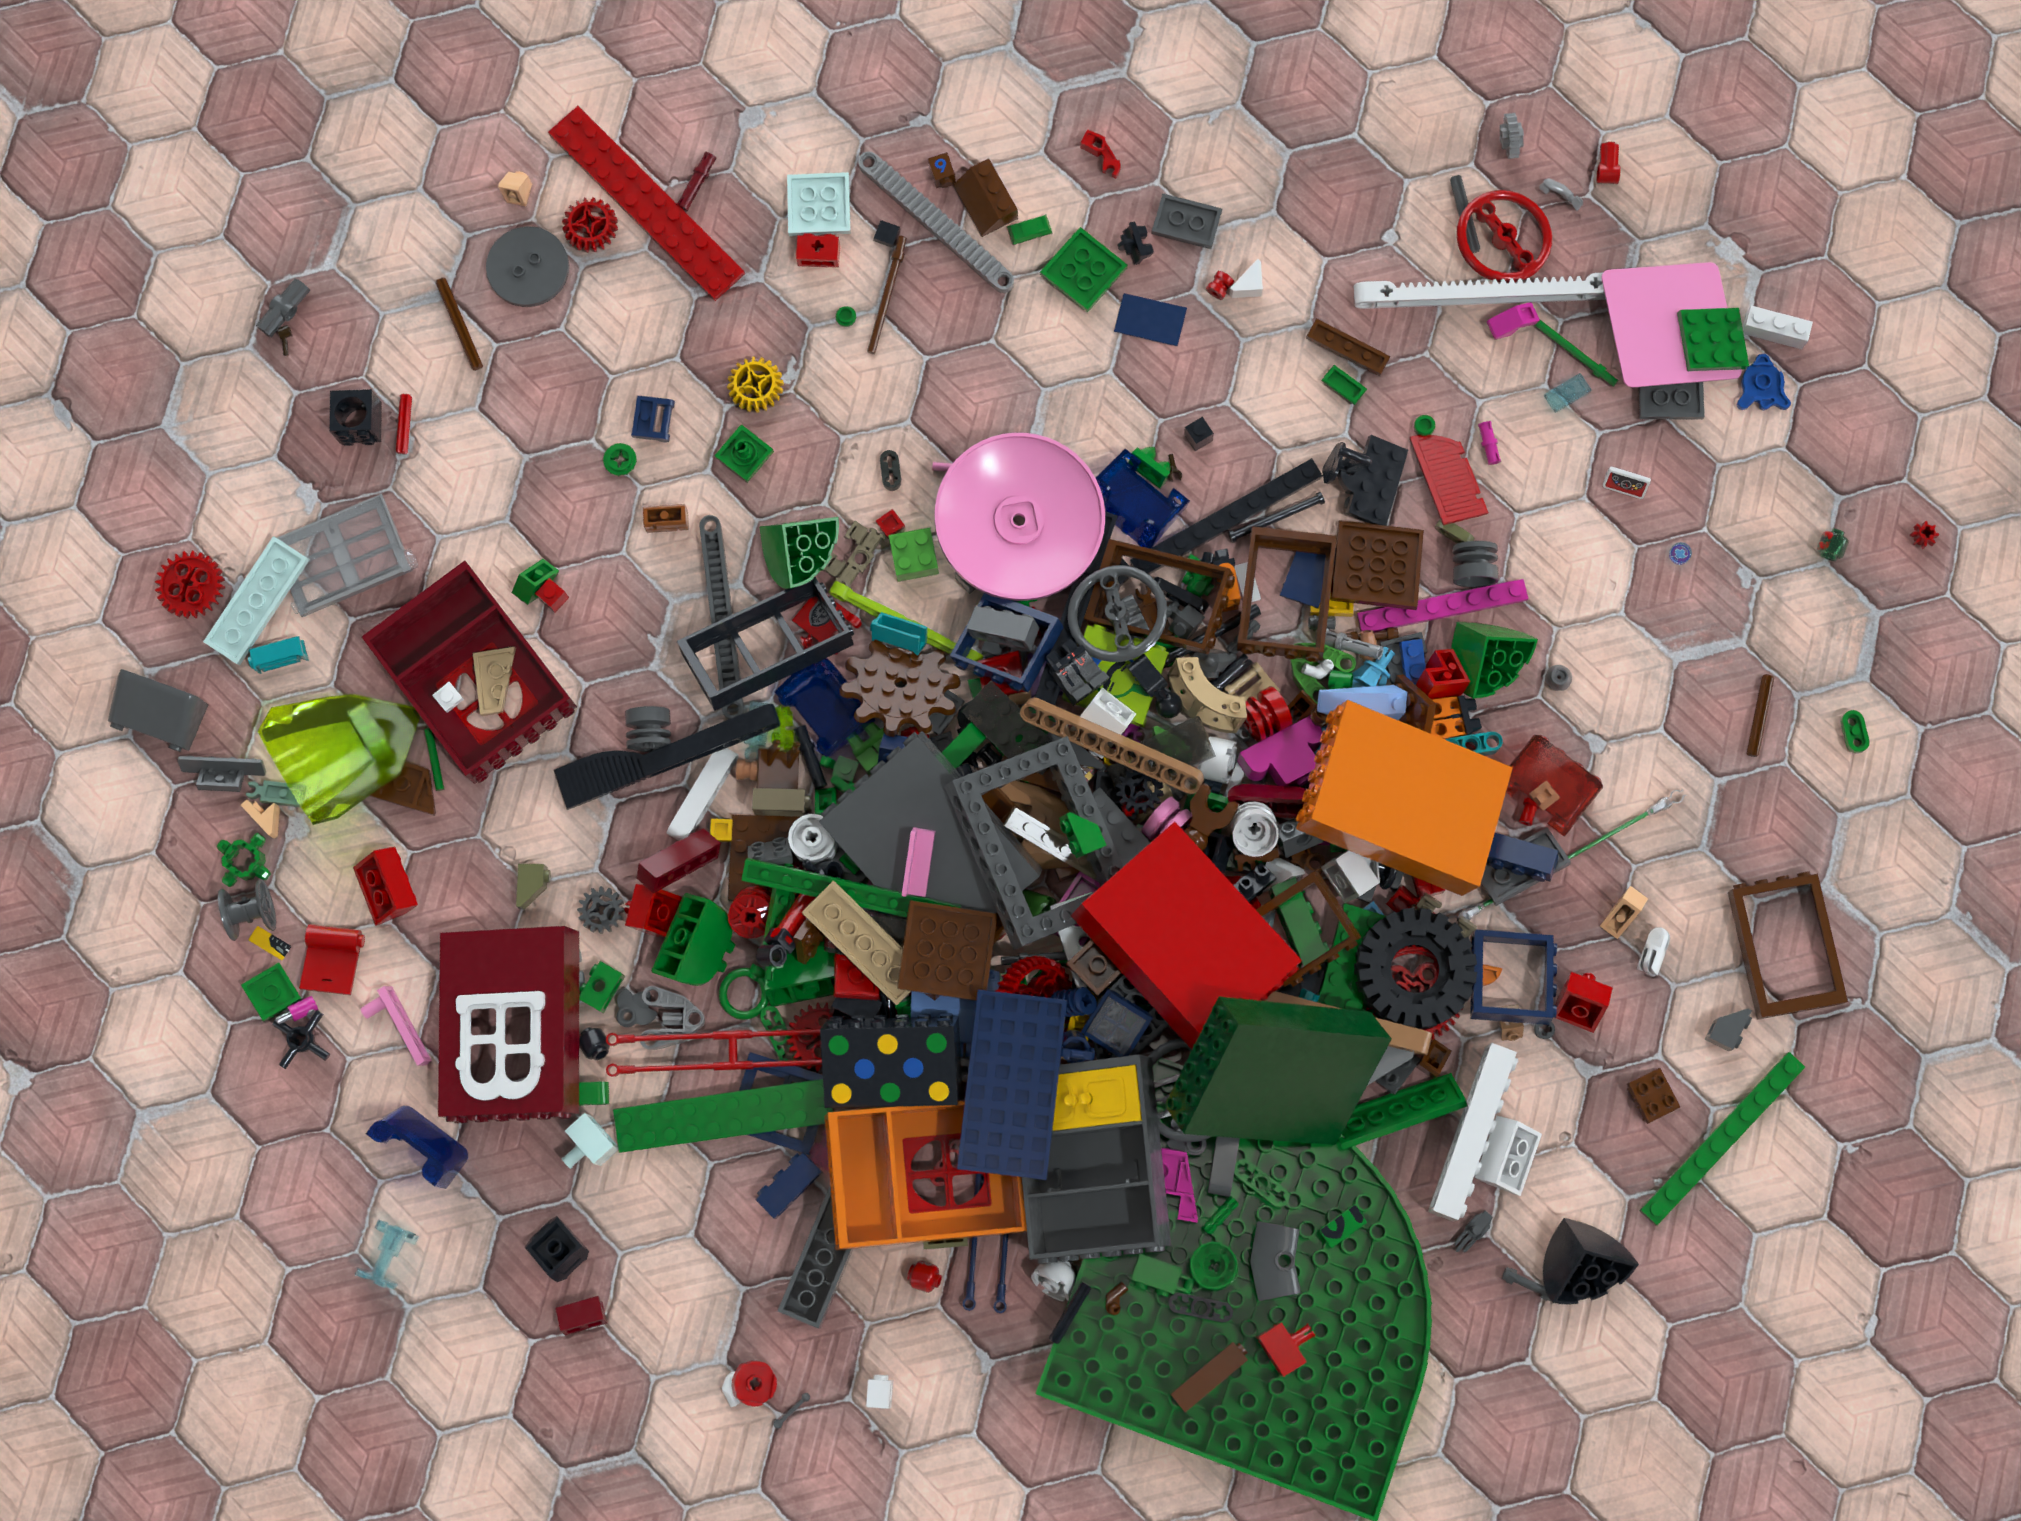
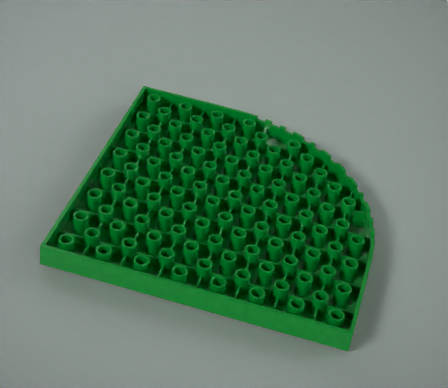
M1161 1057L1153 1065L1154 1082L1179 1075L1184 1065ZM1175 1082L1156 1087V1099H1162L1170 1094ZM1162 1101L1157 1102V1113L1165 1112V1103ZM1168 1116L1160 1119V1122L1171 1128V1120L1173 1118ZM1160 1134L1161 1147L1170 1149L1167 1145L1170 1138ZM1216 1136L1205 1139L1206 1149L1202 1154L1191 1155L1187 1152L1198 1217L1197 1223L1177 1219L1181 1196L1166 1193L1171 1246H1165V1251L1145 1252V1249H1143L1141 1254L1183 1268L1181 1274L1193 1278L1190 1263L1191 1257L1198 1247L1208 1242H1221L1228 1246L1236 1255L1239 1264L1238 1274L1233 1283L1227 1288L1210 1290L1199 1285L1195 1280L1191 1294L1175 1290V1293L1226 1302L1233 1309L1232 1318L1228 1322L1221 1323L1174 1313L1168 1305L1169 1298L1173 1294L1169 1293V1296L1166 1297L1155 1293L1156 1288L1148 1286L1146 1290L1134 1286L1135 1281L1131 1280L1139 1254L1124 1255L1123 1251H1121L1122 1256L1102 1257V1253H1100V1258L1083 1259L1067 1305L1080 1283H1086L1091 1287V1290L1060 1343H1053L1035 1394L1371 1521H1378L1421 1392L1431 1344L1432 1300L1428 1272L1424 1263L1421 1245L1416 1237L1410 1218L1398 1200L1395 1191L1386 1182L1377 1167L1356 1146L1342 1150L1339 1142L1336 1145L1240 1138L1236 1162L1246 1159L1288 1191L1289 1201L1283 1207H1275L1234 1175L1230 1197L1237 1200L1239 1205L1234 1211L1231 1210V1214L1220 1226L1217 1225L1216 1230L1209 1235L1203 1230L1202 1226L1207 1220H1211L1210 1217L1221 1205H1225L1224 1202L1229 1197L1208 1193ZM1191 1142V1146L1198 1148L1199 1142ZM1240 1164L1238 1165V1168L1240 1169L1238 1172L1239 1175L1242 1176V1174L1244 1173L1249 1176L1247 1181L1251 1183L1252 1178L1256 1174H1258V1172L1254 1170L1253 1174H1251L1247 1170V1164H1244L1243 1166H1241ZM1264 1177L1256 1178V1188L1264 1190L1268 1185L1267 1180ZM1274 1184L1264 1193L1267 1197L1269 1193L1273 1194L1276 1203L1279 1201L1284 1202L1285 1200L1282 1191L1276 1193L1272 1190L1276 1187ZM1353 1204H1356L1367 1223L1331 1249L1318 1230ZM1258 1221L1300 1229L1295 1266L1301 1293L1262 1301L1258 1300L1250 1263ZM1281 1255L1278 1263L1281 1267L1286 1268L1290 1264V1259L1287 1255ZM1212 1260L1211 1267H1209V1270H1214L1215 1272H1218V1267L1221 1265V1263H1216L1214 1260ZM1179 1278L1177 1286L1183 1288L1186 1279ZM1120 1282H1123L1128 1291L1120 1297L1121 1310L1119 1314L1111 1315L1105 1308L1106 1294ZM1178 1296L1177 1300L1172 1301V1304L1176 1305L1175 1309L1177 1310L1181 1306L1188 1307L1186 1312L1191 1313L1190 1306L1193 1299L1188 1298L1189 1303L1182 1301V1297ZM1198 1301L1194 1305V1310L1197 1314L1202 1315L1207 1311V1305L1203 1301ZM1210 1303L1211 1311L1208 1317H1213V1313L1220 1314V1319H1224V1316L1229 1315V1311H1226V1306H1222L1221 1309H1215V1303ZM1279 1322H1282L1290 1334L1295 1333L1308 1324L1311 1330L1304 1333V1335L1313 1331L1315 1337L1298 1346L1306 1363L1286 1376H1280L1256 1337ZM1231 1342H1234L1235 1345L1240 1343L1248 1353L1245 1355L1248 1360L1188 1411L1184 1412L1170 1393Z

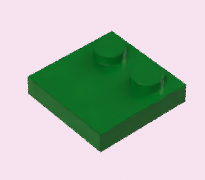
M280 963L241 984L263 1022L302 1000Z

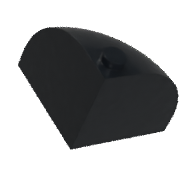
M1563 1218L1546 1249L1543 1262L1544 1287L1552 1303L1578 1304L1579 1300L1590 1298L1592 1301L1608 1294L1607 1290L1617 1283L1621 1285L1631 1276L1639 1264L1620 1242L1607 1233L1591 1225Z

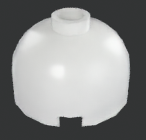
M1058 1260V1262L1040 1263L1032 1273L1031 1279L1036 1286L1040 1283L1041 1286L1046 1288L1042 1291L1046 1295L1059 1301H1064L1065 1298L1068 1301L1076 1281V1275L1068 1261Z

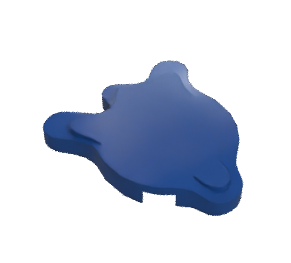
M1759 354L1754 363L1743 373L1741 379L1743 393L1737 402V407L1740 410H1746L1753 402L1759 403V408L1763 411L1772 406H1776L1781 410H1787L1791 406V401L1784 392V375L1782 371L1773 366L1774 363L1771 362L1766 354Z

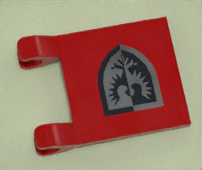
M816 596L809 599L792 619V622L818 642L832 637L837 632V629ZM835 601L836 610L842 611L845 621L856 629L860 628L862 625L861 620Z

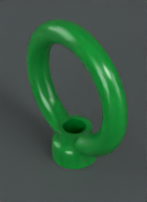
M752 963L750 968H738L725 976L719 988V1001L727 1014L736 1019L748 1020L760 1015L762 1009L767 1007L769 999L765 991L764 969ZM742 976L755 980L761 988L760 1002L749 1011L735 1009L729 1003L727 997L729 985L736 978Z

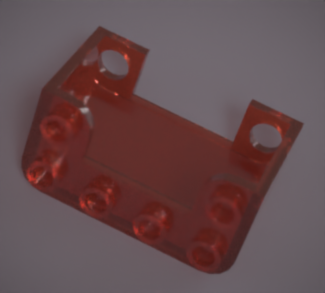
M1533 735L1509 765L1513 767L1508 783L1511 788L1507 786L1506 793L1513 797L1520 790L1533 800L1529 794L1547 780L1560 796L1557 801L1545 809L1553 816L1547 824L1565 837L1603 789V784L1598 776L1592 775L1584 769L1581 763L1572 760L1564 750L1555 747L1545 736Z

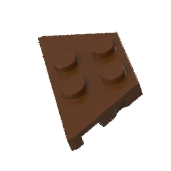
M403 761L398 775L368 795L369 797L433 816L436 814L430 770Z

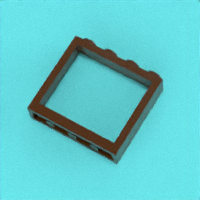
M1318 870L1310 873L1256 909V911L1264 917L1315 883L1350 937L1295 972L1284 982V987L1289 984L1293 987L1304 980L1302 978L1303 975L1308 972L1312 975L1322 968L1320 966L1321 963L1326 960L1328 963H1331L1340 957L1338 952L1344 948L1346 951L1351 950L1358 945L1356 941L1361 938Z

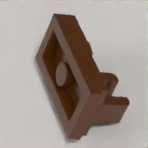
M1277 845L1271 852L1257 857L1245 855L1237 848L1233 849L1239 871H1243L1242 866L1246 861L1250 863L1251 870L1255 868V860L1271 862L1275 858H1279Z

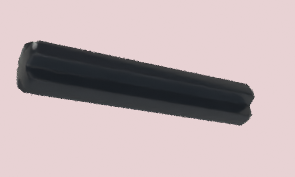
M1080 1283L1050 1334L1049 1340L1055 1344L1060 1343L1089 1294L1091 1287L1086 1283Z

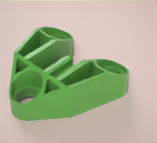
M1296 643L1294 645L1315 647L1316 643ZM1324 645L1323 660L1320 662L1329 659L1334 664L1332 670L1350 673L1354 671L1356 661L1352 655ZM1303 658L1290 659L1293 681L1300 691L1304 690L1313 699L1312 695L1314 692L1327 690L1317 682V679L1302 673V667L1305 663L1312 666H1317L1320 663L1310 662ZM1348 659L1351 661L1352 667L1347 670L1342 669L1340 661Z

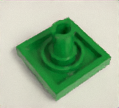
M741 424L714 456L748 483L773 454L774 450Z

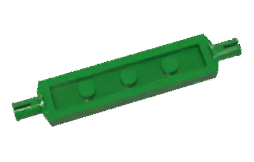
M784 864L786 867H794L792 864ZM777 888L772 889L764 939L771 928L778 927L793 905L795 892ZM783 965L767 967L764 980L774 981L775 969L782 968Z

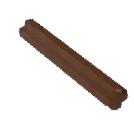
M1764 674L1761 678L1747 748V755L1751 757H1757L1760 753L1774 683V676Z

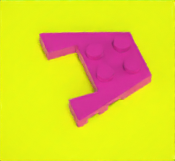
M1161 1147L1166 1193L1181 1196L1177 1219L1197 1223L1198 1217L1187 1152Z

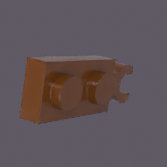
M1145 585L1147 593L1142 595L1137 588L1135 589V595L1139 600H1142L1138 607L1149 630L1152 631L1157 619V602L1155 597L1151 598V590ZM1167 619L1162 634L1174 636V633L1168 629L1170 624Z

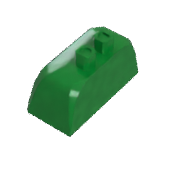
M685 893L652 967V973L688 985L702 986L709 982L717 971L725 972L727 962L722 960L725 952L731 954L736 946L731 941L732 928L728 921V914L710 899Z
M826 939L824 942L821 941L815 956L810 958L805 965L798 962L796 948H794L791 954H787L783 967L775 969L774 981L765 980V991L771 1006L776 1007L834 995L835 954L843 953L838 948L827 947Z

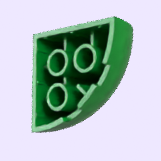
M838 517L759 526L767 568L773 580L780 587L788 589L804 585L813 580V577L820 571L824 570L832 558L831 553L838 541Z
M1456 622L1451 649L1454 650L1470 680L1464 694L1473 699L1484 698L1496 694L1495 691L1503 686L1508 687L1519 677L1518 672L1524 664L1528 665L1535 651L1538 639L1505 627L1482 623Z

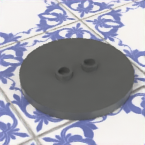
M519 227L508 231L493 244L486 261V273L493 290L504 301L519 307H534L550 301L562 290L569 274V259L563 244L549 231L538 227Z

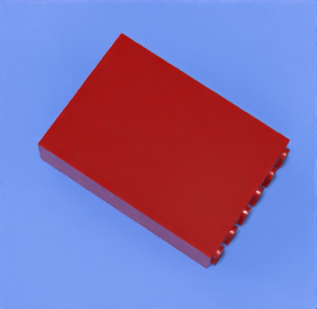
M1173 822L1088 897L1071 915L1077 924L1191 1049H1193L1218 996L1265 1001L1269 998L1268 996L1299 970L1297 965L1302 961L1176 822Z

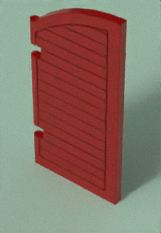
M1416 435L1409 438L1443 525L1489 514L1484 499L1476 498V494L1481 492L1468 459H1461L1460 454L1465 453L1460 441L1457 442L1437 435Z

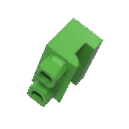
M873 722L864 729L869 735V739L863 742L857 734L849 740L855 758L868 776L871 774L872 768L878 763L879 747L884 735L883 728L880 729Z

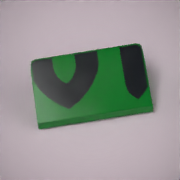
M1353 1204L1318 1231L1332 1249L1365 1225L1367 1221L1357 1205Z

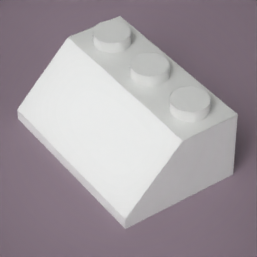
M1496 1115V1126L1493 1133L1489 1135V1146L1486 1154L1482 1156L1480 1161L1482 1166L1478 1176L1476 1175L1475 1178L1491 1186L1521 1196L1542 1134L1519 1121Z

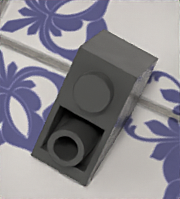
M1745 1009L1715 1019L1705 1040L1728 1052L1734 1050V1048L1737 1049L1743 1039L1740 1036L1743 1028L1747 1029L1751 1023L1752 1017H1750L1752 1010Z

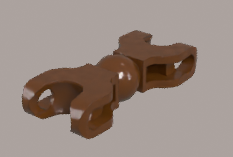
M1205 783L1200 786L1190 802L1193 819L1190 827L1184 830L1202 851L1208 844V836L1215 829L1228 826L1239 809V803L1233 801L1228 803L1219 813L1211 811L1207 805L1211 788Z

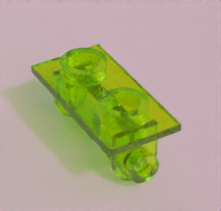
M778 705L775 709L781 725L773 729L771 742L773 743L775 739L780 740L778 747L790 750L794 743L793 730H786V727L793 726V711H790V707H782L781 710V705Z

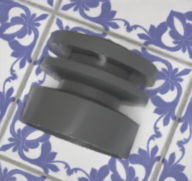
M1467 541L1453 546L1452 551L1455 555L1453 556V562L1459 564L1453 568V583L1462 587H1484L1498 583V566L1491 564L1498 560V555L1495 554L1498 551L1496 543Z
M658 706L635 707L626 710L625 726L635 729L626 733V738L630 739L626 742V748L641 752H651L671 744V740L668 739L671 736V732L661 729L671 724L670 710Z

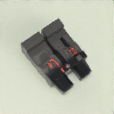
M1069 639L1061 646V649L1066 654L1064 658L1061 659L1057 652L1053 651L1046 656L1045 660L1050 667L1049 674L1054 678L1071 704L1075 706L1089 696V694L1104 685L1109 676L1105 671H1101L1092 657L1085 651L1086 649L1083 645L1078 647L1074 641Z

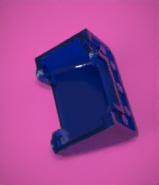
M828 658L792 674L774 691L783 706L795 707L819 737L816 741V748L825 757L833 755L845 746L852 737L857 734L859 735L869 724L875 722V718L865 723H858L854 719V712L861 706V703L856 698H844L840 695L839 689L842 684L847 683V680Z
M410 1106L397 1108L376 1121L366 1132L367 1136L378 1143L387 1144L391 1139L404 1140L428 1158L423 1165L422 1175L434 1187L446 1189L468 1160V1151L463 1145Z

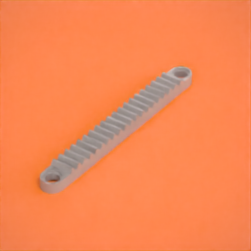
M870 151L860 155L858 160L860 170L994 289L1000 293H1007L1012 290L1014 286L1013 275L1000 261H997L987 250H984L982 245L973 240L969 234L967 235L958 224H955L945 213H942L934 203H931L927 197L925 198L921 192H918L910 182H907L903 176L901 177L886 161H883L879 156ZM868 158L873 159L875 162L869 168L863 165L864 160ZM1007 277L1010 282L1007 286H1001L998 284L999 278Z

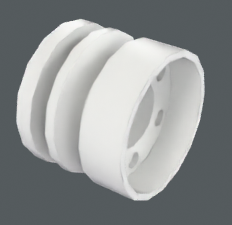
M1256 801L1240 805L1230 823L1233 842L1237 849L1243 854L1252 857L1263 856L1271 852L1279 838L1278 827L1272 810L1265 804ZM1253 823H1257L1254 828H1251Z

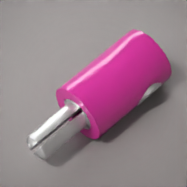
M309 996L287 1007L288 1012L276 1017V1021L278 1024H281L292 1018L295 1022L307 1015H312L318 1010L316 1002L312 996Z

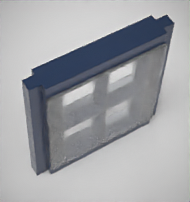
M1108 988L1081 1032L1116 1056L1125 1057L1130 1055L1152 1021L1153 1016Z

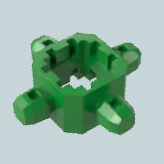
M259 833L252 836L250 843L242 839L236 840L232 844L226 840H221L218 843L217 849L224 854L221 858L222 866L229 870L222 878V883L226 886H234L238 881V877L245 881L253 880L255 876L262 880H267L271 875L270 870L263 866L266 862L265 854L258 850L259 847L262 848L266 840ZM246 848L256 855L254 857L255 861L250 864L248 871L241 872L232 865L234 863L232 860L240 853V849Z

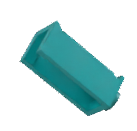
M882 612L871 622L872 641L876 639L913 651L916 655L927 644L928 627Z
M299 636L250 649L251 656L248 657L251 669H254L259 674H262L261 671L266 672L301 662V659L309 661L304 640H300Z

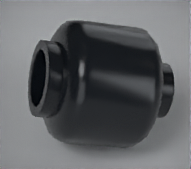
M589 1027L581 1032L579 1047L587 1059H594L596 1061L608 1054L610 1045L606 1043V1035L602 1029Z

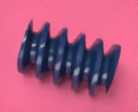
M1086 987L1057 990L1051 996L1054 999L1067 1000L1066 1017L1089 1015L1095 1011L1097 1006L1096 998Z

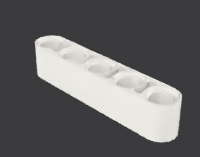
M728 748L712 753L667 830L669 836L680 841L696 831L734 767L739 754Z

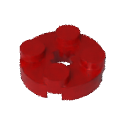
M753 1360L740 1364L732 1378L734 1397L741 1403L752 1407L761 1406L768 1399H771L777 1388L776 1375L768 1364L761 1361ZM756 1377L759 1386H755L754 1390H752L749 1384Z

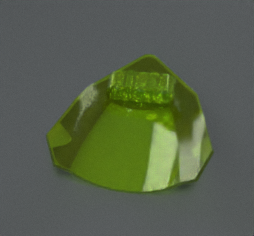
M354 694L337 695L271 707L257 732L295 799L312 825L338 819L381 786L401 774L420 721V715L414 707Z

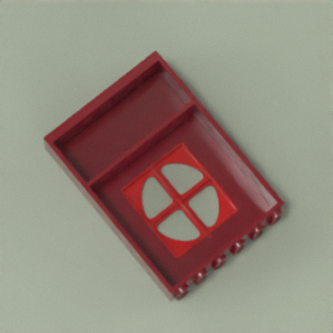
M465 560L362 636V639L464 775L474 784L486 780L491 771L502 768L506 764L505 761L511 756L516 757L523 751V747L538 741L543 732L554 729L558 725L557 722L563 717H570L575 712L574 709L577 708L570 696ZM509 647L516 648L509 685L513 682L520 684L523 697L522 707L515 718H510L505 711L498 714L504 722L502 728L498 730H484L473 726L467 721V717L479 708L478 699L463 710H459L455 706L447 713L432 696L448 682L455 688L458 678L463 673L468 674L477 686L476 675L473 669V653Z

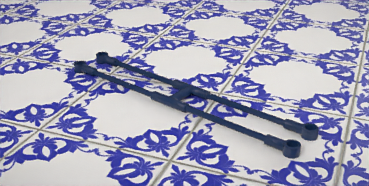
M975 1174L974 1196L980 1191L984 1183V1176L982 1174ZM1009 1234L1003 1235L1000 1280L997 1286L996 1302L994 1303V1310L997 1313H1003L1007 1308L1005 1303V1275ZM972 1237L969 1279L966 1284V1296L962 1303L964 1309L968 1311L973 1310L976 1306L974 1300V1274L977 1237ZM967 1300L973 1301L972 1308L965 1306ZM998 1302H1002L1004 1304V1309L1002 1311H998L996 1309V1304Z

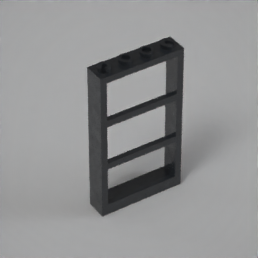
M813 577V580L804 585L788 588L677 640L684 660L714 711L854 645L852 640L854 635L853 629L850 624L846 625L844 623L845 618L842 611L836 610V603L832 596H827L828 592L823 582L819 583L816 577ZM816 596L839 634L803 650L781 615V612ZM774 616L796 654L760 671L738 633ZM731 636L753 674L717 691L695 653Z

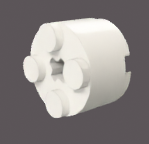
M1213 736L1207 737L1206 742L1201 745L1200 755L1203 756V759L1197 768L1203 773L1204 779L1225 784L1229 783L1231 776L1227 774L1228 771L1234 769L1237 754L1236 741Z

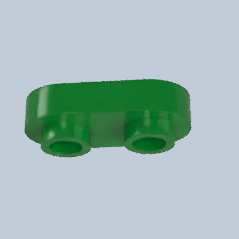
M1850 710L1841 717L1840 722L1846 747L1852 753L1858 754L1868 748L1870 740L1863 715L1856 710ZM1849 719L1854 721V726L1848 723ZM1858 740L1860 745L1855 746L1853 741Z

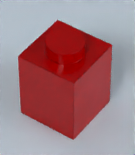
M550 578L535 593L539 600L554 613L569 599L566 592Z

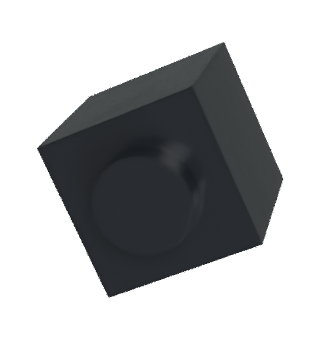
M1203 416L1187 425L1184 429V436L1194 451L1213 441L1214 433Z

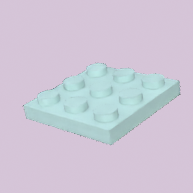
M849 172L787 175L789 236L803 235L805 233L814 235L851 234Z

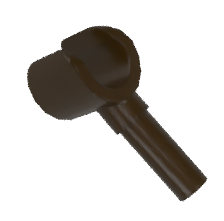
M286 325L278 329L283 345V356H289L287 338L293 336L291 328Z
M1169 454L1171 466L1169 479L1173 482L1172 474L1177 473L1181 480L1182 473L1180 470H1177L1174 455Z

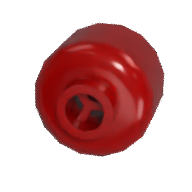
M918 1261L916 1264L911 1265L907 1280L910 1281L912 1288L929 1293L935 1287L938 1288L940 1286L942 1275L939 1274L937 1265L926 1261Z

